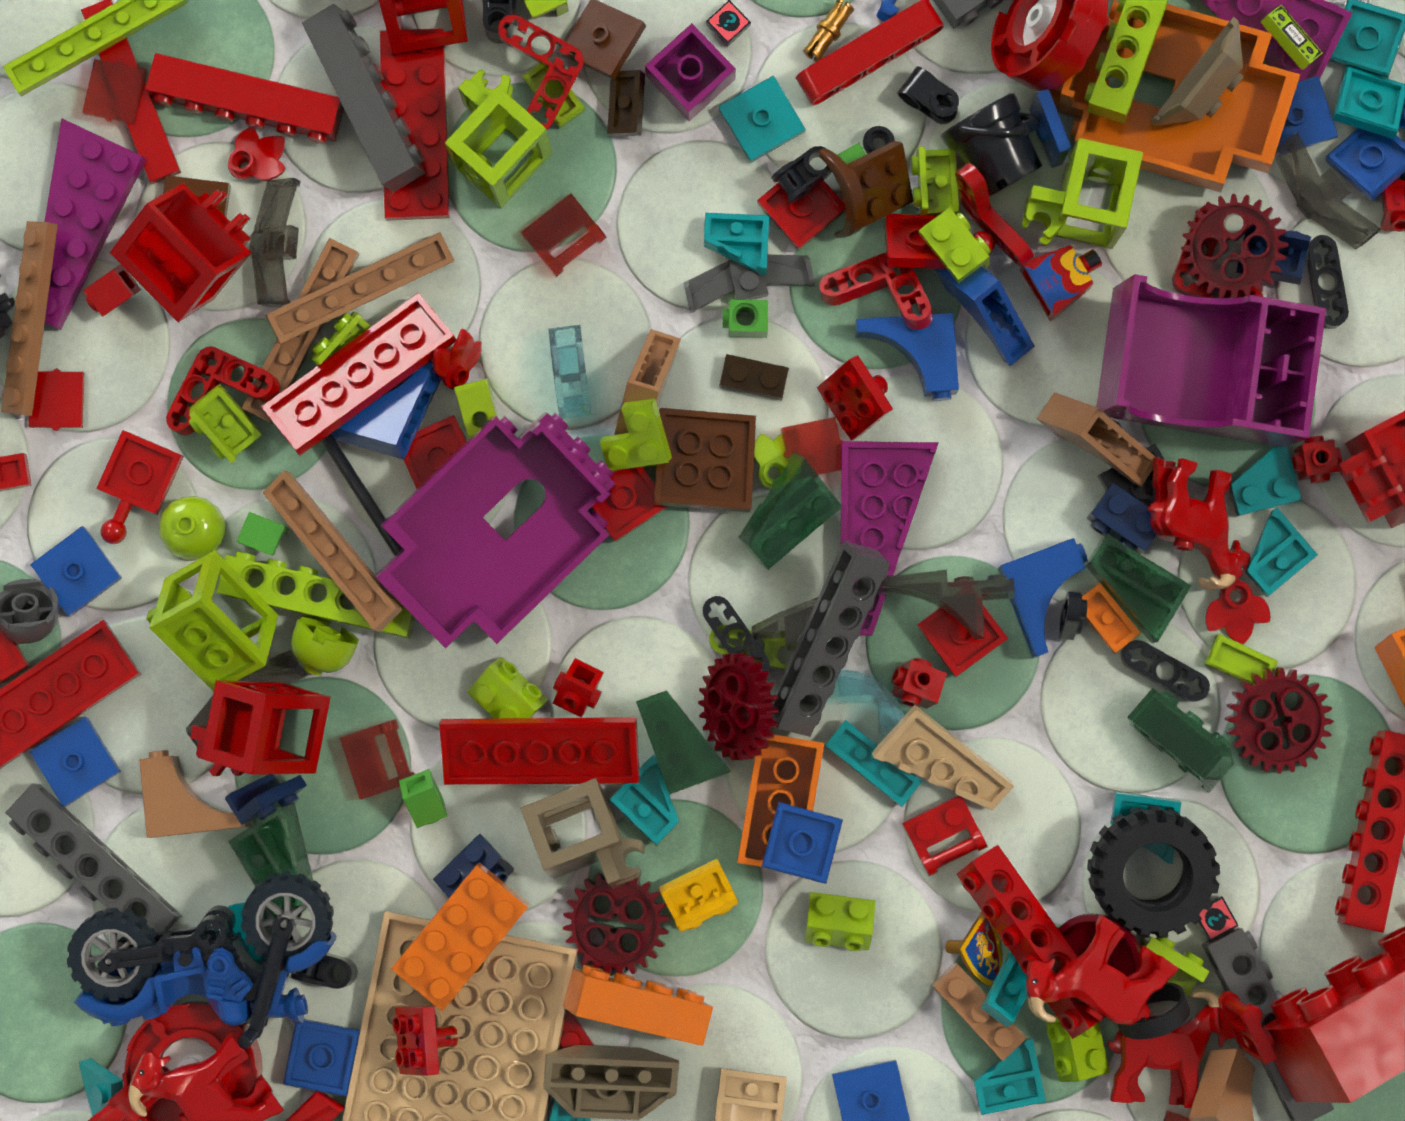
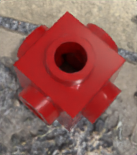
M1323 436L1305 439L1304 444L1296 447L1292 454V464L1294 471L1298 473V480L1310 479L1311 484L1331 481L1330 477L1339 472L1336 465L1342 462L1341 450L1339 447H1335V440L1324 441ZM1317 452H1320L1322 463L1316 460Z
M575 658L567 672L561 671L553 686L557 694L552 704L582 718L588 707L595 708L602 694V691L597 688L604 672Z
M921 658L911 659L895 669L891 683L894 684L892 695L900 698V702L906 706L913 707L916 705L918 708L921 706L927 709L938 704L947 673L933 668L932 663Z

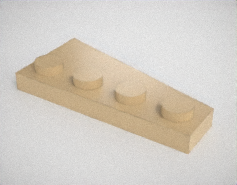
M916 705L909 710L872 752V756L882 762L887 761L896 765L902 771L921 776L936 786L940 787L941 785L954 791L955 794L991 810L1014 787L1011 780Z

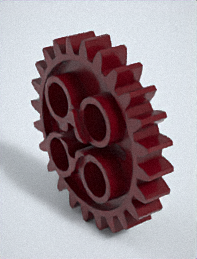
M1232 194L1230 203H1226L1222 196H1218L1219 206L1214 207L1207 201L1206 207L1208 212L1206 214L1199 210L1195 211L1200 219L1198 223L1193 221L1187 222L1194 230L1192 233H1184L1182 235L1187 240H1190V245L1181 247L1182 251L1190 252V256L1184 259L1183 263L1194 265L1188 272V275H1200L1196 283L1197 286L1200 287L1206 282L1209 283L1207 293L1211 294L1216 288H1219L1220 298H1224L1228 291H1231L1233 298H1238L1239 291L1242 290L1246 296L1251 295L1252 287H1255L1262 293L1263 286L1261 282L1265 280L1273 284L1274 281L1270 273L1272 271L1282 273V270L1276 263L1277 261L1287 260L1286 256L1279 253L1280 249L1289 247L1288 243L1279 241V238L1284 236L1287 231L1285 229L1276 230L1275 227L1282 220L1280 217L1270 220L1269 217L1274 209L1269 207L1262 212V200H1257L1252 206L1250 205L1249 195H1245L1242 203L1238 202L1236 194ZM1233 215H1238L1243 219V227L1238 232H1228L1226 229L1227 219ZM1251 225H1255L1256 230L1241 242V253L1232 252L1218 269H1214L1213 265L1229 251L1230 247L1227 243L1230 240L1237 242ZM1257 237L1264 238L1267 242V249L1260 255H1253L1249 250L1250 242ZM1210 239H1216L1220 243V251L1215 256H1206L1203 253L1204 243ZM1233 261H1240L1244 267L1243 274L1237 279H1230L1226 273L1228 264Z
M745 653L722 655V658L714 660L715 665L708 666L710 675L702 677L706 687L699 688V691L704 695V700L698 701V704L704 707V712L699 715V718L706 719L702 729L703 731H710L707 741L715 742L714 750L722 751L723 758L730 757L731 761L753 759L754 756L762 755L761 749L769 747L766 739L774 738L770 728L778 725L772 718L773 714L779 713V710L773 707L772 703L778 699V696L771 695L770 692L774 687V682L767 683L766 680L769 672L761 671L762 662H754V656H745Z
M1277 667L1275 676H1273L1270 669L1264 668L1262 679L1258 674L1252 673V684L1245 681L1240 682L1244 689L1243 693L1232 692V695L1238 700L1237 703L1227 704V707L1234 711V715L1225 717V720L1233 723L1234 727L1228 729L1226 734L1237 736L1231 743V746L1235 748L1242 746L1243 748L1238 756L1246 758L1251 755L1249 765L1255 767L1261 761V770L1268 772L1272 764L1274 772L1281 774L1283 765H1285L1289 772H1295V762L1306 768L1307 762L1305 757L1308 756L1317 760L1318 756L1314 749L1316 747L1326 749L1325 744L1320 741L1321 737H1331L1332 735L1324 730L1325 725L1334 723V720L1325 718L1324 715L1331 711L1332 707L1321 704L1328 697L1327 694H1316L1315 692L1320 684L1313 682L1307 685L1309 675L1302 674L1297 679V670L1290 669L1285 676L1284 668ZM1271 692H1275V695H1276V696H1275V704H1276V706L1274 705L1273 701L1271 700V697H1270ZM1294 692L1297 696V703L1293 708L1288 709L1285 706L1284 699L1288 693ZM1263 700L1266 704L1265 713L1262 716L1256 717L1253 713V705L1256 701ZM1278 714L1285 716V720L1280 722V726L1273 724V720L1278 719ZM1301 723L1305 728V734L1302 739L1296 741L1292 736V730L1297 724ZM1270 731L1274 741L1270 747L1263 748L1260 743L1261 736L1265 732ZM1282 733H1283L1284 738L1287 740V744H1288L1287 748H1283V746H1282V744H1283Z
M601 872L596 873L597 883L595 884L590 879H585L584 883L587 890L575 888L574 891L579 899H569L567 901L574 908L573 912L563 913L564 917L571 919V924L564 926L563 930L572 931L573 936L566 940V943H576L577 954L583 953L584 957L581 965L583 966L592 961L594 962L593 967L601 968L602 966L604 967V972L610 973V975L613 968H616L617 973L624 974L625 967H628L629 971L635 974L637 973L636 963L647 968L649 964L646 956L654 959L658 958L659 955L654 950V947H665L666 945L659 939V936L670 932V930L661 927V923L669 920L670 916L660 914V910L667 906L666 903L657 904L655 901L661 894L660 891L650 894L648 890L652 882L648 881L641 886L639 884L640 877L626 882L625 885L612 889L607 884ZM599 895H605L611 901V907L607 913L599 912L595 906V901ZM632 900L640 902L643 906V914L639 919L632 918L627 912L628 904ZM616 915H619V921L642 924L645 926V930L640 931L621 927L615 932L613 925L590 922L588 917L596 916L603 919H613ZM598 927L605 933V942L601 946L594 945L590 940V933L593 928ZM626 933L633 934L638 940V946L634 951H627L622 945V938Z

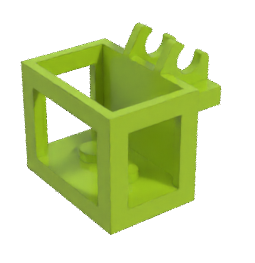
M478 70L470 80L466 78L458 87L464 106L472 114L449 137L445 145L454 167L499 208H502L551 156L552 149L547 129L512 98L513 86L510 84V76L502 74L500 85L494 89H489L486 87L488 80L483 79L485 71ZM507 129L518 141L492 168L491 162L483 154ZM529 151H532V156L504 184L503 179Z
M1078 138L1066 161L1060 191L1033 185L1025 202L1022 227L1027 229L1032 221L1044 223L1046 230L1042 233L1044 236L1039 238V242L1043 246H1047L1054 237H1060L1113 249L1127 229L1143 152ZM1083 179L1113 185L1108 210L1078 204ZM1067 217L1104 224L1103 233L1066 225Z
M214 550L164 579L157 605L148 611L146 620L150 623L149 629L214 691L216 680L238 681L266 666L278 614ZM199 573L192 596L190 591L186 587L182 588L179 583ZM219 573L262 618L239 629L212 601ZM259 633L255 645L249 638Z

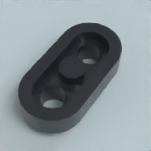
M1067 592L1060 614V639L1074 640L1075 634H1081L1082 619H1086L1087 600L1082 599V594L1079 592Z

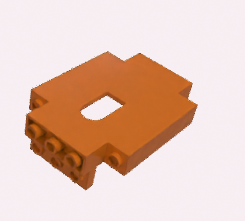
M1113 0L1108 16L1111 20L1108 21L1106 28L1101 32L1096 46L1086 60L1084 69L1079 74H1074L1057 89L1048 90L1059 113L1081 119H1075L1071 129L1070 138L1075 139L1074 146L1078 138L1141 151L1143 156L1140 169L1221 192L1231 163L1264 173L1269 172L1300 74L1263 64L1272 33L1239 24L1243 68L1239 73L1244 77L1232 92L1227 88L1218 98L1223 103L1211 118L1205 114L1201 120L1155 126L1150 121L1160 110V107L1136 100L1132 101L1124 124L1088 113L1089 101L1084 100L1090 81L1097 82L1100 73L1095 70L1101 51L1107 53L1111 43L1106 41L1112 22L1118 23L1121 12L1116 11L1119 1ZM1167 4L1143 72L1175 81L1173 93L1229 21ZM1132 18L1127 22L1129 26L1136 29L1144 26L1143 21L1138 18ZM1120 48L1116 51L1122 58H1130L1134 55L1128 48ZM1107 79L1106 84L1110 87L1109 79Z

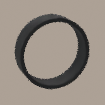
M1167 982L1163 988L1155 991L1148 998L1146 1004L1158 1001H1175L1178 1003L1171 1010L1160 1016L1139 1020L1132 1025L1118 1024L1120 1032L1125 1037L1142 1040L1160 1037L1179 1028L1190 1015V1008L1182 987Z

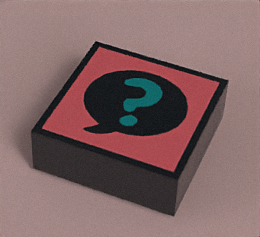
M728 0L706 21V25L729 46L751 26V22Z
M1223 896L1213 900L1214 903L1209 911L1203 909L1199 914L1202 920L1198 924L1208 941H1212L1239 926Z

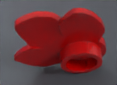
M248 127L237 136L235 150L228 159V170L231 175L240 180L254 177L260 181L272 180L282 175L286 168L279 159L285 148L284 137L269 136L259 139V135L253 127ZM243 163H249L246 167L240 168Z
M461 329L451 350L441 347L434 349L433 369L436 374L440 375V379L446 387L455 390L454 387L464 385L467 382L470 370L476 365L481 356L482 343L480 341L474 342L471 334L465 329Z
M1236 580L1228 588L1221 589L1219 598L1209 604L1206 610L1205 623L1208 631H1216L1224 627L1232 640L1245 644L1252 634L1254 622H1270V609L1263 598L1252 594V590L1247 583ZM1233 590L1240 593L1241 598L1239 602L1231 600L1230 593Z

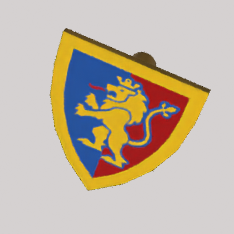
M982 911L963 940H948L946 942L945 949L948 954L959 953L971 975L980 983L988 987L992 986L1003 965L1002 951L998 933L989 920L984 917Z

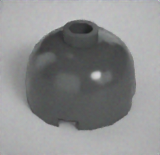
M20 579L4 585V591L0 593V632L10 641L22 644H31L47 637L58 622L59 600L55 590L52 587L49 590L47 587L42 586L41 581L35 579Z

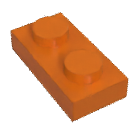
M1101 583L1095 585L1082 596V599L1087 600L1086 620L1113 654H1116L1141 634Z

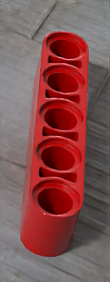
M920 0L801 71L795 79L811 105H818L939 33L945 25L930 1Z

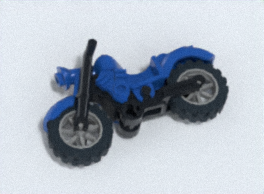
M283 872L281 875L273 874L263 882L261 881L250 893L242 909L241 916H243L241 928L246 933L245 940L249 946L253 945L255 948L254 952L258 956L262 957L264 955L266 959L262 960V964L252 959V955L245 945L241 933L233 931L236 923L235 915L230 908L223 905L214 906L208 910L197 927L173 929L157 933L153 927L149 928L147 925L148 921L145 918L134 916L135 912L126 909L122 912L119 911V908H110L105 912L103 910L98 911L79 926L68 944L67 952H69V957L67 958L68 968H72L71 976L75 982L78 981L82 985L80 988L83 990L74 1000V1003L89 1016L101 1020L103 1024L110 1023L111 1026H119L128 1023L130 1019L140 1016L144 1020L159 1017L167 1013L172 1004L183 996L190 994L202 995L208 999L210 1006L219 1019L227 1025H241L251 1018L249 1028L238 1039L239 1046L242 1049H247L262 1035L269 1018H287L292 1022L302 1024L304 1015L308 1014L306 997L304 994L300 995L298 988L291 989L286 995H283L289 973L302 971L315 965L328 953L336 940V934L331 931L334 909L333 906H330V897L326 891L323 892L320 889L321 885L314 880L312 882L307 879L308 876L300 873L298 876L292 875V872ZM284 896L282 909L271 900ZM291 897L300 900L302 904L297 908L291 906ZM265 907H268L278 916L264 920ZM305 908H308L312 920L300 918ZM272 925L273 934L268 930L267 926ZM296 926L310 927V930L301 938ZM103 933H110V946L97 936ZM117 934L125 936L117 941ZM92 943L105 953L91 956Z

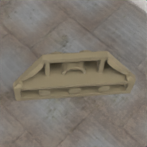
M1233 17L1150 121L1153 125L1201 120L1205 114L1210 118L1223 103L1218 99L1226 88L1232 92L1244 77L1239 73L1243 68L1239 20Z
M574 1045L546 1054L543 1088L575 1118L640 1120L660 1106L665 1100L676 1095L679 1060L644 1048Z

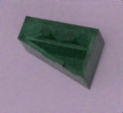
M794 451L788 458L789 463L780 477H776L771 485L773 488L763 504H759L738 537L753 557L768 570L842 508V505L806 459Z
M1109 535L1101 538L1085 565L1151 644L1160 640L1192 586Z
M1152 688L1128 715L1127 718L1130 725L1160 752H1165L1178 763V767L1184 773L1188 771L1201 781V787L1209 793L1234 764L1230 748H1228L1229 741L1216 731L1211 734L1202 727L1204 722L1193 712L1188 711L1184 713L1177 707L1179 702L1168 692L1163 691L1160 694Z
M667 690L636 701L670 795L731 773V770Z
M295 803L281 807L228 841L255 887L261 881L266 880L267 877L273 874L281 875L283 872H292V875L296 876L299 873L308 876V880L313 882ZM284 896L276 897L271 901L282 909ZM291 897V906L297 908L302 904L300 900ZM305 908L302 912L305 913L308 911V908ZM269 909V911L271 912L273 918H275V917L278 916V915H276L273 911H271V910Z

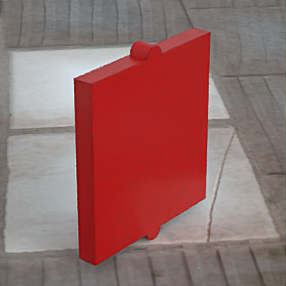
M58 368L54 369V371H38L32 416H29L28 427L52 428L54 431H58L60 428H83L84 372H61Z

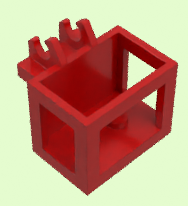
M379 0L392 54L468 42L463 0ZM448 8L452 30L403 38L401 16Z
M184 183L146 203L109 252L178 323L213 301L252 253L246 247L251 238L242 230L250 218L246 214L242 215L239 213L230 222L218 209L228 195L224 191L215 190L210 196L204 193L197 197Z
M1405 411L1346 442L1345 445L1352 457L1336 465L1367 523L1383 515L1391 528L1405 523Z
M216 680L208 724L192 725L190 738L198 740L196 756L215 763L209 769L212 776H220L226 767L231 768V772L235 776H241L243 773L250 775L316 774L331 696L283 682ZM314 709L305 756L279 749L286 710Z

